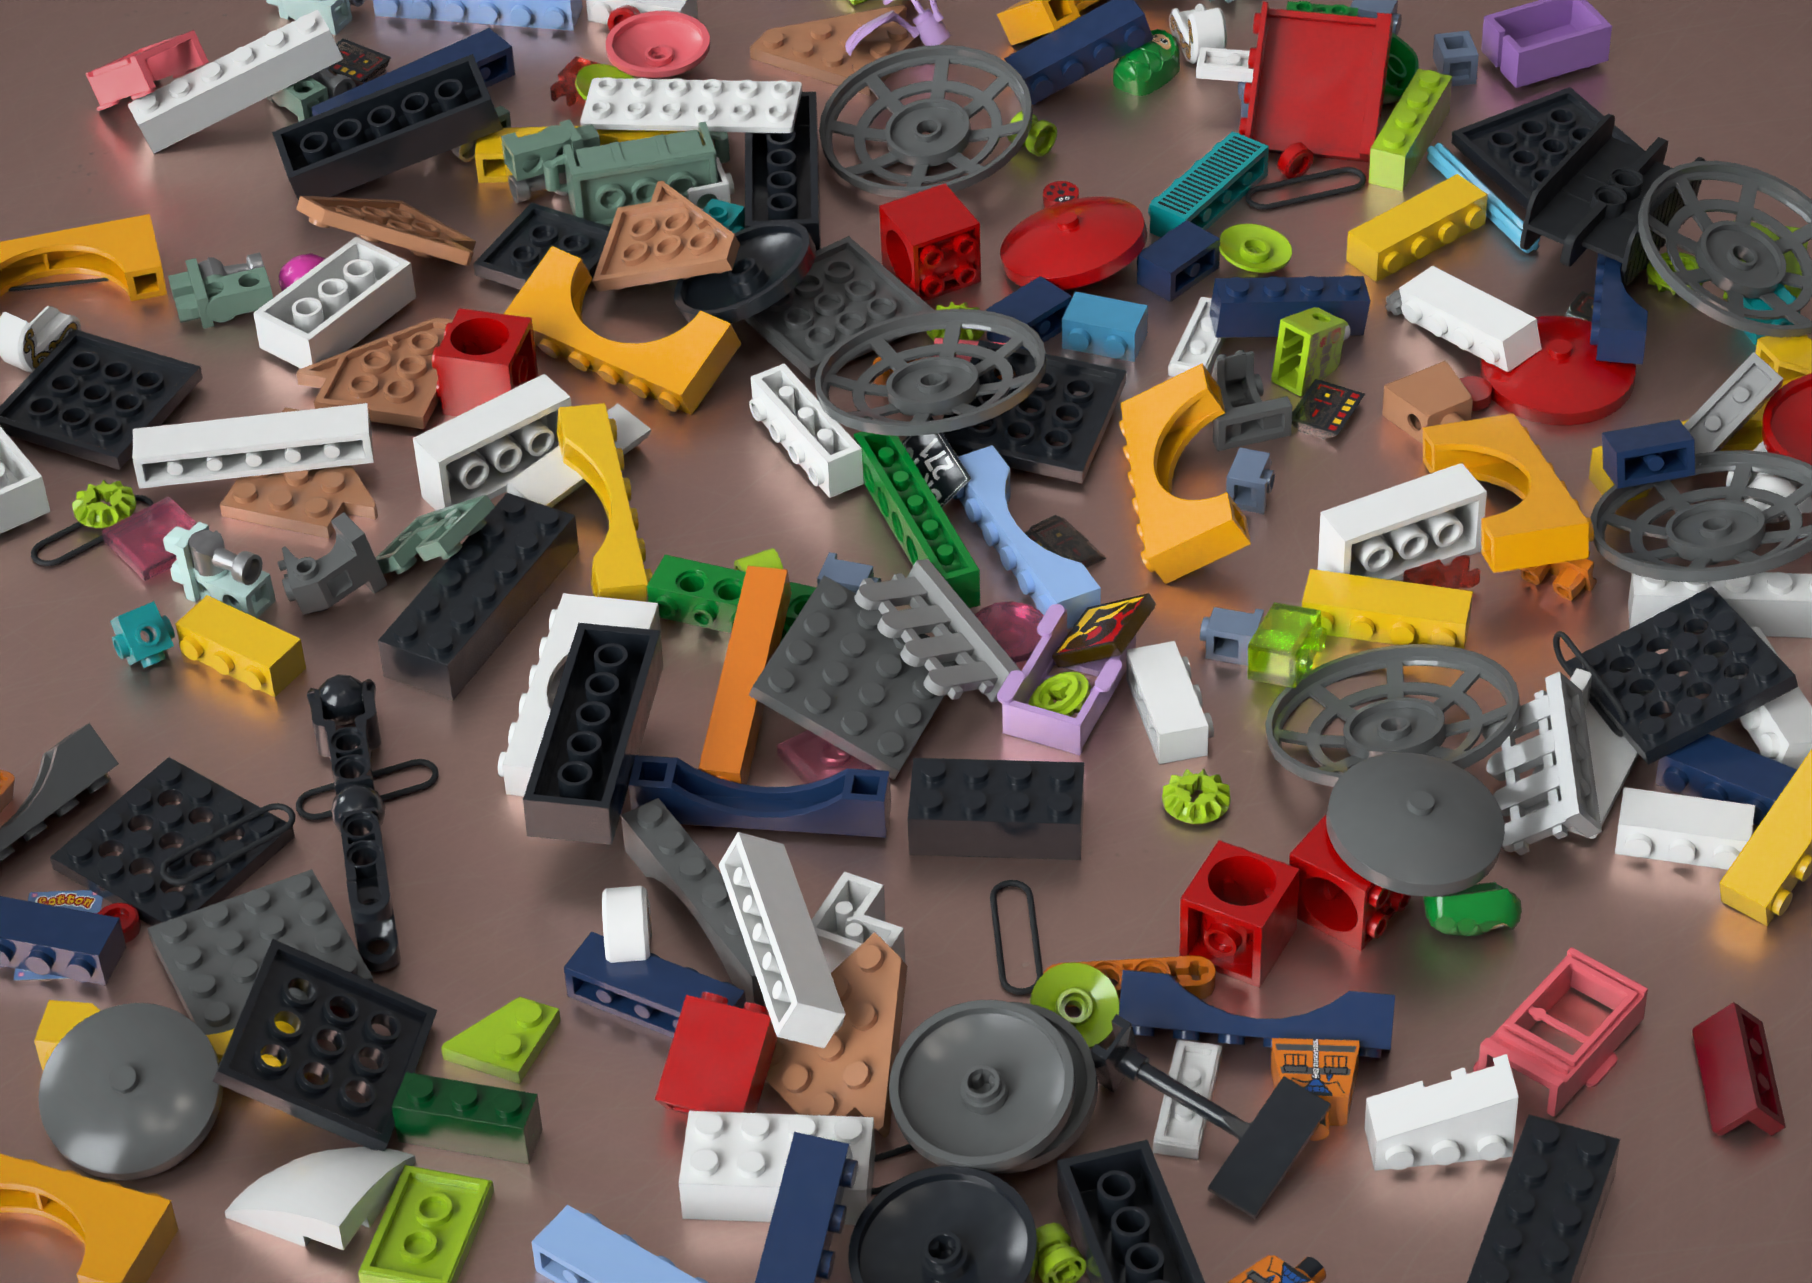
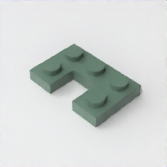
M482 495L418 516L376 557L382 573L386 574L396 571L397 574L408 570L416 563L415 555L417 553L424 561L441 557L443 560L450 558L462 548L460 541L465 536L473 535L485 526L486 521L484 518L495 508L494 504L487 495Z

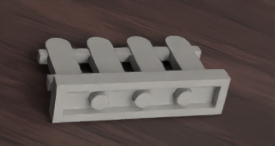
M929 559L917 560L907 578L902 573L894 574L889 581L875 583L872 578H866L861 582L854 597L855 602L866 610L878 609L881 612L882 617L877 624L878 630L888 638L903 639L906 644L900 656L910 666H925L929 673L924 680V686L930 693L938 696L948 695L954 700L959 699L965 691L979 689L991 702H998L997 693L1010 672L1020 669ZM910 605L911 609L898 611L895 607ZM932 632L935 637L921 639L918 635ZM956 661L958 665L944 667L941 663Z
M1560 671L1545 678L1547 692L1541 690L1534 693L1535 700L1521 706L1519 720L1511 735L1502 743V751L1492 755L1487 762L1486 769L1491 776L1498 781L1506 780V786L1498 789L1493 796L1500 806L1503 816L1510 815L1511 822L1505 824L1504 841L1502 844V848L1507 852L1516 851L1519 855L1530 852L1529 845L1552 835L1557 839L1568 836L1567 829L1574 827L1586 838L1602 832L1582 690ZM1506 718L1484 726L1483 737L1485 739L1490 737ZM1539 729V735L1516 744V738ZM1544 764V770L1520 780L1521 773ZM1548 799V806L1525 815L1524 809Z

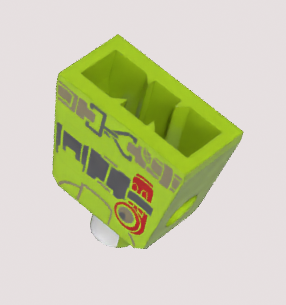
M1316 307L1282 318L1280 320L1271 382L1300 397L1304 396L1315 379L1324 380L1339 366L1343 341L1350 336L1348 323Z

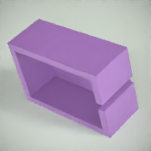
M1538 0L1484 16L1481 51L1496 67H1501L1500 72L1515 88L1608 61L1612 25L1587 0Z

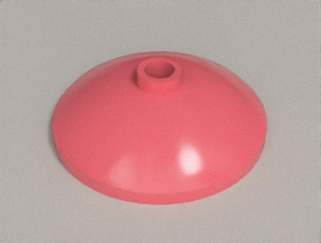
M672 11L645 12L621 21L609 32L605 44L606 54L609 61L616 68L628 75L637 78L668 79L689 72L705 59L710 50V36L707 28L699 20L689 15Z

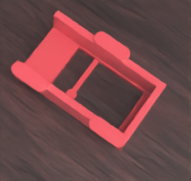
M191 30L185 34L136 50L86 73V76L100 104L97 107V110L100 111L120 103V99L131 96L132 100L148 95L155 91L154 81L173 76L174 79L195 71L196 67L209 63L195 31Z
M1571 947L1567 951V956L1490 1038L1486 1037L1480 1044L1479 1060L1474 1064L1473 1072L1495 1066L1493 1058L1507 1054L1511 1068L1549 1088L1547 1113L1555 1117L1583 1085L1588 1087L1597 1086L1617 1064L1618 1058L1614 1051L1644 1019L1648 988ZM1571 987L1613 1009V1012L1590 1037L1546 1014ZM1538 1021H1544L1583 1044L1571 1055L1529 1032V1030Z

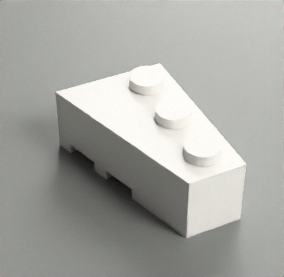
M1507 1054L1493 1058L1495 1066L1467 1074L1465 1067L1451 1071L1452 1079L1425 1087L1423 1081H1419L1366 1098L1364 1128L1374 1171L1387 1169L1402 1170L1408 1167L1437 1164L1449 1165L1456 1162L1476 1160L1491 1161L1512 1157L1519 1096Z

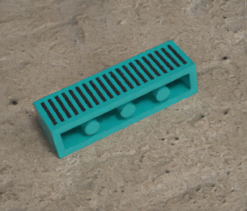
M1232 131L1221 142L1216 143L1213 149L1203 158L1197 160L1180 178L1175 179L1171 186L1162 194L1156 196L1151 201L1148 208L1150 233L1161 238L1186 220L1207 230L1241 200L1251 188H1254L1268 175L1269 146Z

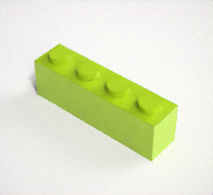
M1417 70L1370 149L1369 184L1399 191L1405 189L1450 112L1452 76L1440 74L1434 70Z

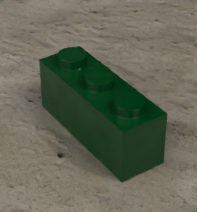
M406 1072L392 1104L398 1142L517 1163H530L543 1130L538 1094Z

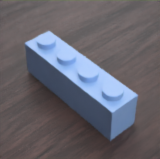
M569 1205L531 1241L536 1271L555 1283H708L700 1277L694 1278L678 1269L668 1258L661 1255L656 1256L640 1247L630 1236L626 1234L619 1235L602 1225L594 1215L590 1213L583 1214Z

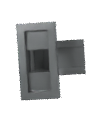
M1239 350L1235 352V355L1226 356V354L1218 355L1211 376L1221 389L1225 414L1213 420V443L1217 451L1291 436L1292 404L1287 396L1267 401L1261 400L1260 397L1263 396L1264 389L1260 375L1254 374V352Z
M344 512L331 520L336 532V543L327 555L318 560H314L311 557L298 559L285 546L282 548L284 560L277 563L280 571L287 569V574H284V579H282L284 590L290 602L297 601L303 615L330 608L364 584L374 594L387 586V582L365 533Z

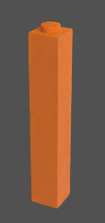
M747 566L698 770L717 778L747 785L765 709L764 704L748 695L780 645L791 598L787 569Z

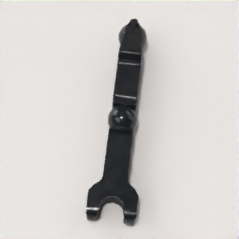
M338 674L327 679L319 689L310 688L307 692V700L311 708L318 753L323 757H330L336 796L332 804L331 817L341 832L346 883L358 952L368 970L377 972L397 966L401 957L380 828L385 816V804L379 793L375 790L371 764V750L378 748L381 744L375 703L376 686L370 678L361 682L351 675ZM356 723V727H347L351 724ZM336 726H346L336 730ZM376 940H384L389 943L386 952L380 955L369 952L368 946Z

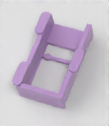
M1053 604L1048 608L1037 627V632L1042 638L1023 670L1010 672L997 693V700L1002 703L1003 733L1081 755L1083 745L1126 672L1127 649L1136 648V635L1122 655L1065 667L1097 677L1094 687L1089 691L1090 694L1076 718L1028 705L1029 699L1036 688L1052 677L1048 676L1053 666L1056 665L1052 655L1068 635L1067 609L1060 604Z

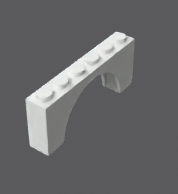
M563 593L558 609H552L548 637H542L538 665H532L528 693L521 695L519 719L517 722L511 723L508 736L509 747L507 752L502 751L499 756L498 775L504 777L507 795L524 796L578 623L661 630L658 603Z

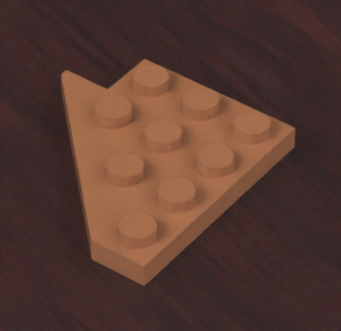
M897 5L767 29L750 46V59L840 86L850 75L863 66L883 56L901 50L916 48L922 41L919 36L913 38L908 30L897 22L891 21L880 25L865 36L856 45L852 55L849 56L845 49L846 41L864 24L892 10L904 20L907 18L906 6ZM888 74L880 79L884 82L891 74ZM868 86L858 92L868 96L873 94Z
M658 181L651 202L618 207L592 282L597 291L602 292L621 290L626 287L644 284L651 285L675 279H688L693 276L711 273H723L733 269L740 244L733 232L664 181Z
M300 196L296 210L309 216V222L313 225L323 228H330L332 226L359 234L361 238L370 242L380 243L383 241L404 247L421 257L430 258L434 256L465 266H470L473 257L475 240L400 200Z
M435 317L301 368L296 373L298 385L321 388L314 401L315 409L367 403L371 422L425 429L439 401V398L436 396L437 369L432 367V354L434 348L440 346L444 338L447 323H452L453 320Z
M285 407L282 412H291V411H300V410ZM352 465L237 478L220 503L222 517L328 539L334 532L331 520L343 512L374 520L378 517L376 503Z
M875 932L831 972L846 1014L841 1028L834 1032L825 1048L778 1037L766 1081L798 1115L853 1117L862 1115L863 1117H874V1128L883 1138H886L890 1134L892 1115L889 1094L890 1074L899 1051L908 966Z

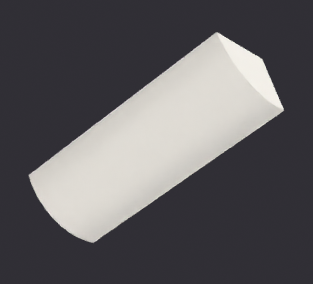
M617 403L607 411L609 419L614 418L616 421L617 442L614 443L616 448H622L623 455L649 437L651 428ZM557 446L508 481L507 493L553 507L585 484L586 481L576 471L563 463L560 446Z

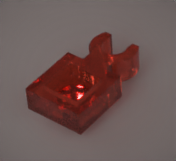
M575 56L558 74V82H555L550 87L551 101L555 102L559 97L566 96L567 106L576 104L579 93L575 86V80L578 72L585 66L601 63Z
M1462 555L1453 559L1452 563L1447 566L1438 559L1405 570L1403 582L1459 589V587L1471 588L1480 583L1481 571L1479 568L1468 571L1470 557Z

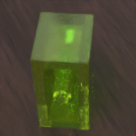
M1274 602L1248 644V680L1296 688L1304 673H1310L1316 653L1322 652L1325 646L1327 631L1326 628L1321 627V610Z

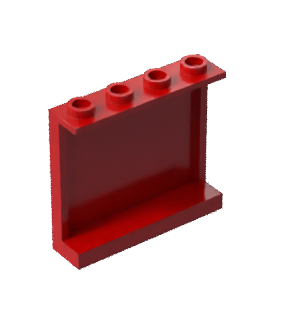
M1263 2L1261 13L1256 12L1254 16L1253 34H1258L1257 48H1250L1248 68L1254 69L1252 83L1246 82L1244 104H1249L1247 117H1241L1239 134L1269 146L1270 153L1282 154L1292 144L1301 142L1313 152V157L1370 163V149L1380 130L1393 31L1392 14L1377 13V18L1273 9L1269 7L1268 2Z

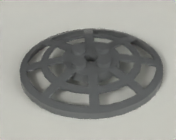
M921 46L883 56L850 75L836 88L826 102L820 118L819 134L822 150L830 167L839 177L866 192L885 197L903 198L944 183L952 192H955L990 177L1004 167L1018 153L1029 134L1032 125L1033 108L1029 89L1022 76L1010 64L999 57L982 50L964 46ZM935 64L933 81L910 84L891 92L880 79L905 68ZM961 64L979 68L998 78L984 91H981L965 83L948 81L949 65ZM866 86L878 98L864 112L857 126L837 121L845 105ZM1009 86L1021 104L1023 119L1002 125L1000 110L993 100ZM931 92L929 99L917 100L905 106L900 102V100L914 95ZM946 92L955 93L971 98L973 101L962 108L957 103L946 100L945 95ZM886 108L893 114L888 120L885 130L869 128L875 118ZM984 108L991 118L992 127L971 130L969 119ZM833 133L854 138L856 154L862 164L844 168L838 162L833 149ZM1017 134L1013 142L997 158L985 166L980 165L993 152L1000 138ZM866 140L887 142L889 153L872 160L866 150ZM988 140L984 148L973 159L970 160L961 154L970 142ZM897 162L914 166L911 176L895 174L883 168ZM949 162L957 167L942 174L926 176L931 166ZM874 173L876 176L888 181L907 185L906 187L889 186L871 182L859 176ZM964 173H967V174H968V175H966V176H963V177H960V178H957V179H954V180H951V181H948V182L939 183V184H934V185H929V186H922L923 184H932V183H937V182L946 181V180H949V179L958 177V176H960V175H962V174H964Z
M1695 161L1682 164L1664 172L1653 182L1641 203L1638 214V231L1642 246L1651 264L1661 278L1681 298L1711 318L1738 330L1772 337H1799L1812 334V321L1798 313L1808 304L1812 297V259L1803 246L1804 243L1812 239V199L1778 177L1756 168L1723 161ZM1695 180H1718L1742 185L1739 202L1723 199H1704L1699 201L1689 182ZM1676 186L1686 206H1683L1674 214L1667 227L1649 213L1657 198L1668 189ZM1757 191L1765 193L1785 204L1800 215L1808 224L1792 233L1775 218L1754 208ZM1706 212L1736 214L1735 221L1713 223ZM1691 217H1693L1703 232L1698 242L1678 233L1680 226ZM1751 220L1766 227L1780 239L1773 241L1764 232L1751 226ZM1650 230L1666 240L1668 256L1677 272H1673L1661 257L1652 239ZM1677 247L1694 254L1699 269L1687 271L1679 257ZM1792 251L1800 265L1802 275L1786 272L1784 253ZM1711 281L1714 285L1727 292V302L1710 293L1699 283ZM1779 284L1801 288L1798 298L1789 305L1773 292ZM1743 298H1761L1773 310L1743 308ZM1744 317L1762 320L1785 318L1795 325L1767 324Z
M976 309L931 310L892 318L850 336L825 356L817 369L815 387L817 400L820 402L823 411L832 419L847 427L879 435H930L973 426L1012 409L1039 386L1045 375L1047 359L1044 343L1038 333L1027 324L1013 317ZM945 329L942 344L920 346L896 353L886 342L913 333ZM961 329L989 331L1011 338L996 352L977 345L959 344ZM1023 345L1033 356L1036 368L1034 372L1014 378L1012 366L1007 358ZM870 348L882 359L868 368L857 381L836 375L846 363ZM955 356H970L982 359L983 361L974 366L971 362ZM994 367L999 370L1002 375L1001 382L980 385V376ZM892 369L894 371L887 379L886 385L871 384L887 370ZM830 386L852 391L853 403L857 411L845 412L832 404L829 400ZM1018 388V389H1016L1015 391H1013L1011 394H1009L1008 396H1006L1011 389ZM996 393L991 399L977 408L969 405L977 396ZM865 394L888 397L889 404L870 409L865 402ZM900 412L903 415L914 417L910 422L893 420L890 418H886L884 416ZM958 414V416L929 421L931 416Z
M1744 450L1695 454V475L1734 471L1730 486L1704 488L1680 494L1671 483L1675 479L1619 489L1614 485L1599 499L1591 514L1594 528V545L1607 561L1618 568L1657 580L1711 582L1751 576L1778 568L1802 557L1812 550V525L1803 527L1802 514L1797 507L1798 504L1812 495V465L1789 456L1769 452ZM1751 472L1782 476L1803 484V486L1786 498L1767 490L1747 487ZM1653 487L1664 498L1663 501L1647 509L1636 521L1614 514L1628 500ZM1743 499H1753L1771 505V507L1761 511L1756 506L1742 501ZM1700 501H1705V502H1701V503H1697V504L1690 505L1691 503L1700 502ZM1671 510L1676 512L1668 520L1666 527L1651 525L1657 518ZM1783 514L1787 516L1790 522L1789 530L1766 532V523ZM1607 524L1630 532V546L1634 553H1619L1605 542ZM1643 536L1666 539L1668 547L1647 551L1643 545ZM1806 537L1805 539L1795 544L1797 539ZM1781 542L1776 548L1762 556L1752 552L1761 544ZM1680 557L1693 562L1689 567H1684L1662 560ZM1732 559L1741 562L1729 566L1708 568L1709 565H1715Z
M1393 645L1346 655L1305 673L1288 685L1275 699L1268 711L1265 725L1269 748L1274 758L1286 770L1303 779L1334 787L1338 779L1350 767L1367 758L1387 753L1403 752L1429 755L1446 760L1465 769L1484 759L1500 747L1511 735L1519 720L1521 705L1517 684L1510 673L1496 661L1482 654L1444 645ZM1403 666H1438L1464 671V673L1451 687L1423 682L1404 683ZM1386 668L1387 685L1361 690L1342 699L1337 698L1325 688L1354 675ZM1479 678H1482L1500 691L1507 705L1482 714V710L1477 702L1465 693ZM1405 695H1425L1439 699L1432 703L1423 699L1405 697ZM1310 696L1326 708L1314 719L1307 734L1283 730V726L1290 714ZM1385 697H1387V699H1385V700H1380V701H1377V702L1368 704V705H1366V706L1360 708L1359 710L1353 709V707L1358 706V705H1360V704H1363V703H1366V702H1369V701H1372V700H1376V699H1380V698H1385ZM1456 704L1470 718L1446 725L1443 713ZM1339 717L1345 721L1343 728L1344 736L1322 735L1326 727L1335 718ZM1506 718L1490 737L1472 748L1482 734L1484 726ZM1469 732L1466 739L1455 750L1440 747L1446 737ZM1281 742L1307 746L1312 759L1321 767L1314 768L1290 757L1282 749ZM1321 747L1346 748L1351 756L1338 762H1333L1323 753Z

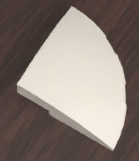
M365 1146L329 1149L292 1160L259 1178L231 1203L225 1211V1217L304 1247L308 1245L311 1239L344 1250L361 1225L368 1228L371 1227L391 1198L404 1165L413 1166L416 1158L415 1155L386 1148L384 1151L372 1150Z

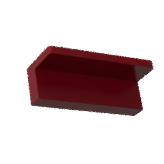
M1733 1002L1695 1026L1692 1030L1712 1131L1719 1136H1723L1749 1120L1773 1136L1786 1128L1763 1022Z

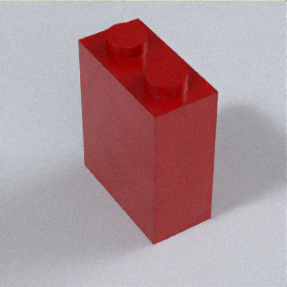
M702 992L701 998L686 995L655 1100L666 1109L689 1114V1111L756 1113L778 1040L768 1009L749 1002H745L743 1009L727 1005V998L709 992Z

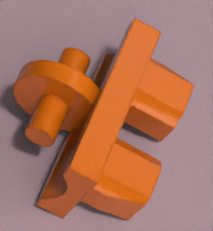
M1588 558L1520 569L1523 580L1534 585L1540 584L1548 572L1557 576L1553 582L1554 592L1570 601L1583 588L1592 591L1597 583V579L1593 577L1594 562Z

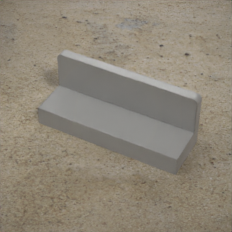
M1753 352L1684 424L1685 428L1695 439V454L1720 451L1782 387L1783 378L1756 353Z

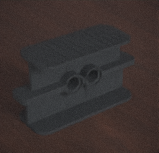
M1607 114L1565 156L1564 160H1561L1559 165L1537 185V188L1531 194L1522 226L1520 248L1528 250L1541 236H1545L1564 244L1560 263L1571 267L1588 248L1623 263L1620 273L1623 286H1628L1650 261L1642 246L1638 231V214L1642 200L1653 182L1664 172L1672 169V167L1663 164L1668 140L1658 137L1646 151L1612 137L1615 116ZM1697 157L1693 162L1705 161V159ZM1701 180L1689 182L1696 197L1702 183ZM1675 186L1664 192L1657 198L1650 209L1649 214L1667 227L1674 214L1683 206H1686L1677 187ZM1650 230L1652 239L1658 251H1660L1661 247L1663 248L1666 240Z

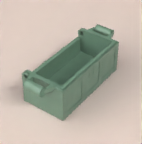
M699 122V134L697 130L576 149L579 166L576 165L571 145L566 144L563 145L564 154L543 163L546 190L568 193L569 204L574 216L611 227L618 207L651 202L658 181H664L687 199L689 188L718 183L716 157L719 158L720 163L729 162L728 134L726 132L709 131L706 122ZM565 164L567 183L560 184L558 165ZM705 194L698 199L697 206L704 209L711 199L717 200V197L713 194Z

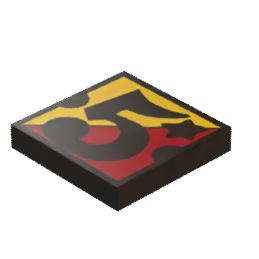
M1150 593L1086 608L1052 655V659L1058 668H1065L1122 655L1156 606L1155 601Z

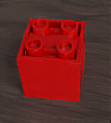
M945 183L879 205L882 265L924 302L981 282L980 223Z
M458 309L452 323H447L445 327L444 338L440 346H436L432 354V367L437 369L438 376L436 396L441 399L443 415L457 417L539 377L532 318Z
M1326 815L1290 853L1289 865L1300 869L1297 919L1359 951H1362L1373 938L1378 939L1385 931L1388 920L1396 911L1402 912L1411 899L1412 895L1382 888L1352 870L1341 859L1330 841L1326 826Z
M1218 840L1180 898L1179 956H1202L1214 964L1216 972L1260 988L1297 929L1300 869Z

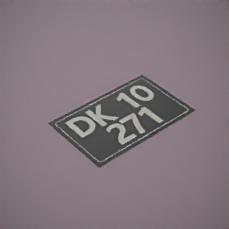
M943 433L907 436L902 441V444L941 507H944L971 480L970 475Z

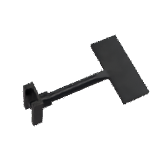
M1116 1014L1111 1021L1115 1036L1113 1043L1107 1050L1098 1044H1095L1091 1049L1099 1084L1115 1092L1125 1076L1135 1082L1140 1079L1239 1140L1238 1144L1207 1188L1214 1195L1256 1219L1330 1110L1331 1104L1283 1076L1251 1123H1247L1149 1064V1058L1138 1052L1132 1023Z

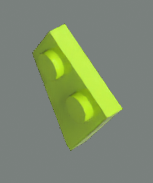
M519 996L445 1042L441 1047L443 1060L520 1084L560 1023V1011L558 1008Z

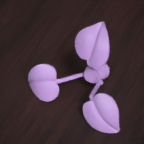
M883 0V3L887 5L893 0ZM911 0L919 15L912 19L915 24L914 27L892 10L858 28L846 41L845 49L849 56H851L856 45L865 36L880 25L891 21L897 22L908 30L913 38L919 36L925 46L940 45L951 34L942 22L944 17L939 11L936 0H929L933 13L929 8L924 10L918 0Z

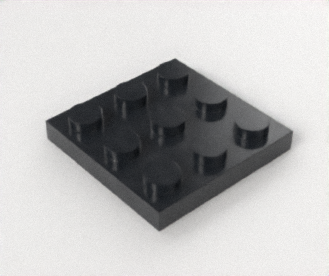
M531 202L473 263L474 273L476 276L521 290L553 246L581 258L593 280L611 227Z

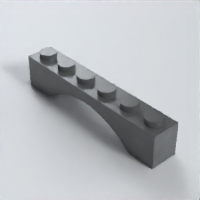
M90 723L75 730L43 754L37 778L28 797L17 812L0 827V862L15 851L11 846L14 841L21 836L28 841L47 827L43 820L55 812L60 817L78 805L80 802L75 796L87 788L91 794L111 780L107 773L119 763Z
M659 798L622 814L621 821L626 853L646 877L654 878L665 884L686 905L712 943L732 984L739 989L745 990L746 1002L767 1007L722 874Z

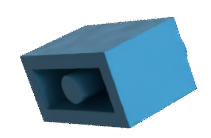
M1075 292L1062 318V348L1135 362L1147 337L1148 305Z

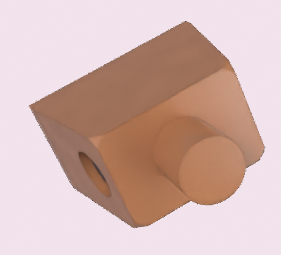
M1443 361L1384 385L1382 415L1423 444V427L1471 420L1473 400L1471 394L1446 361Z

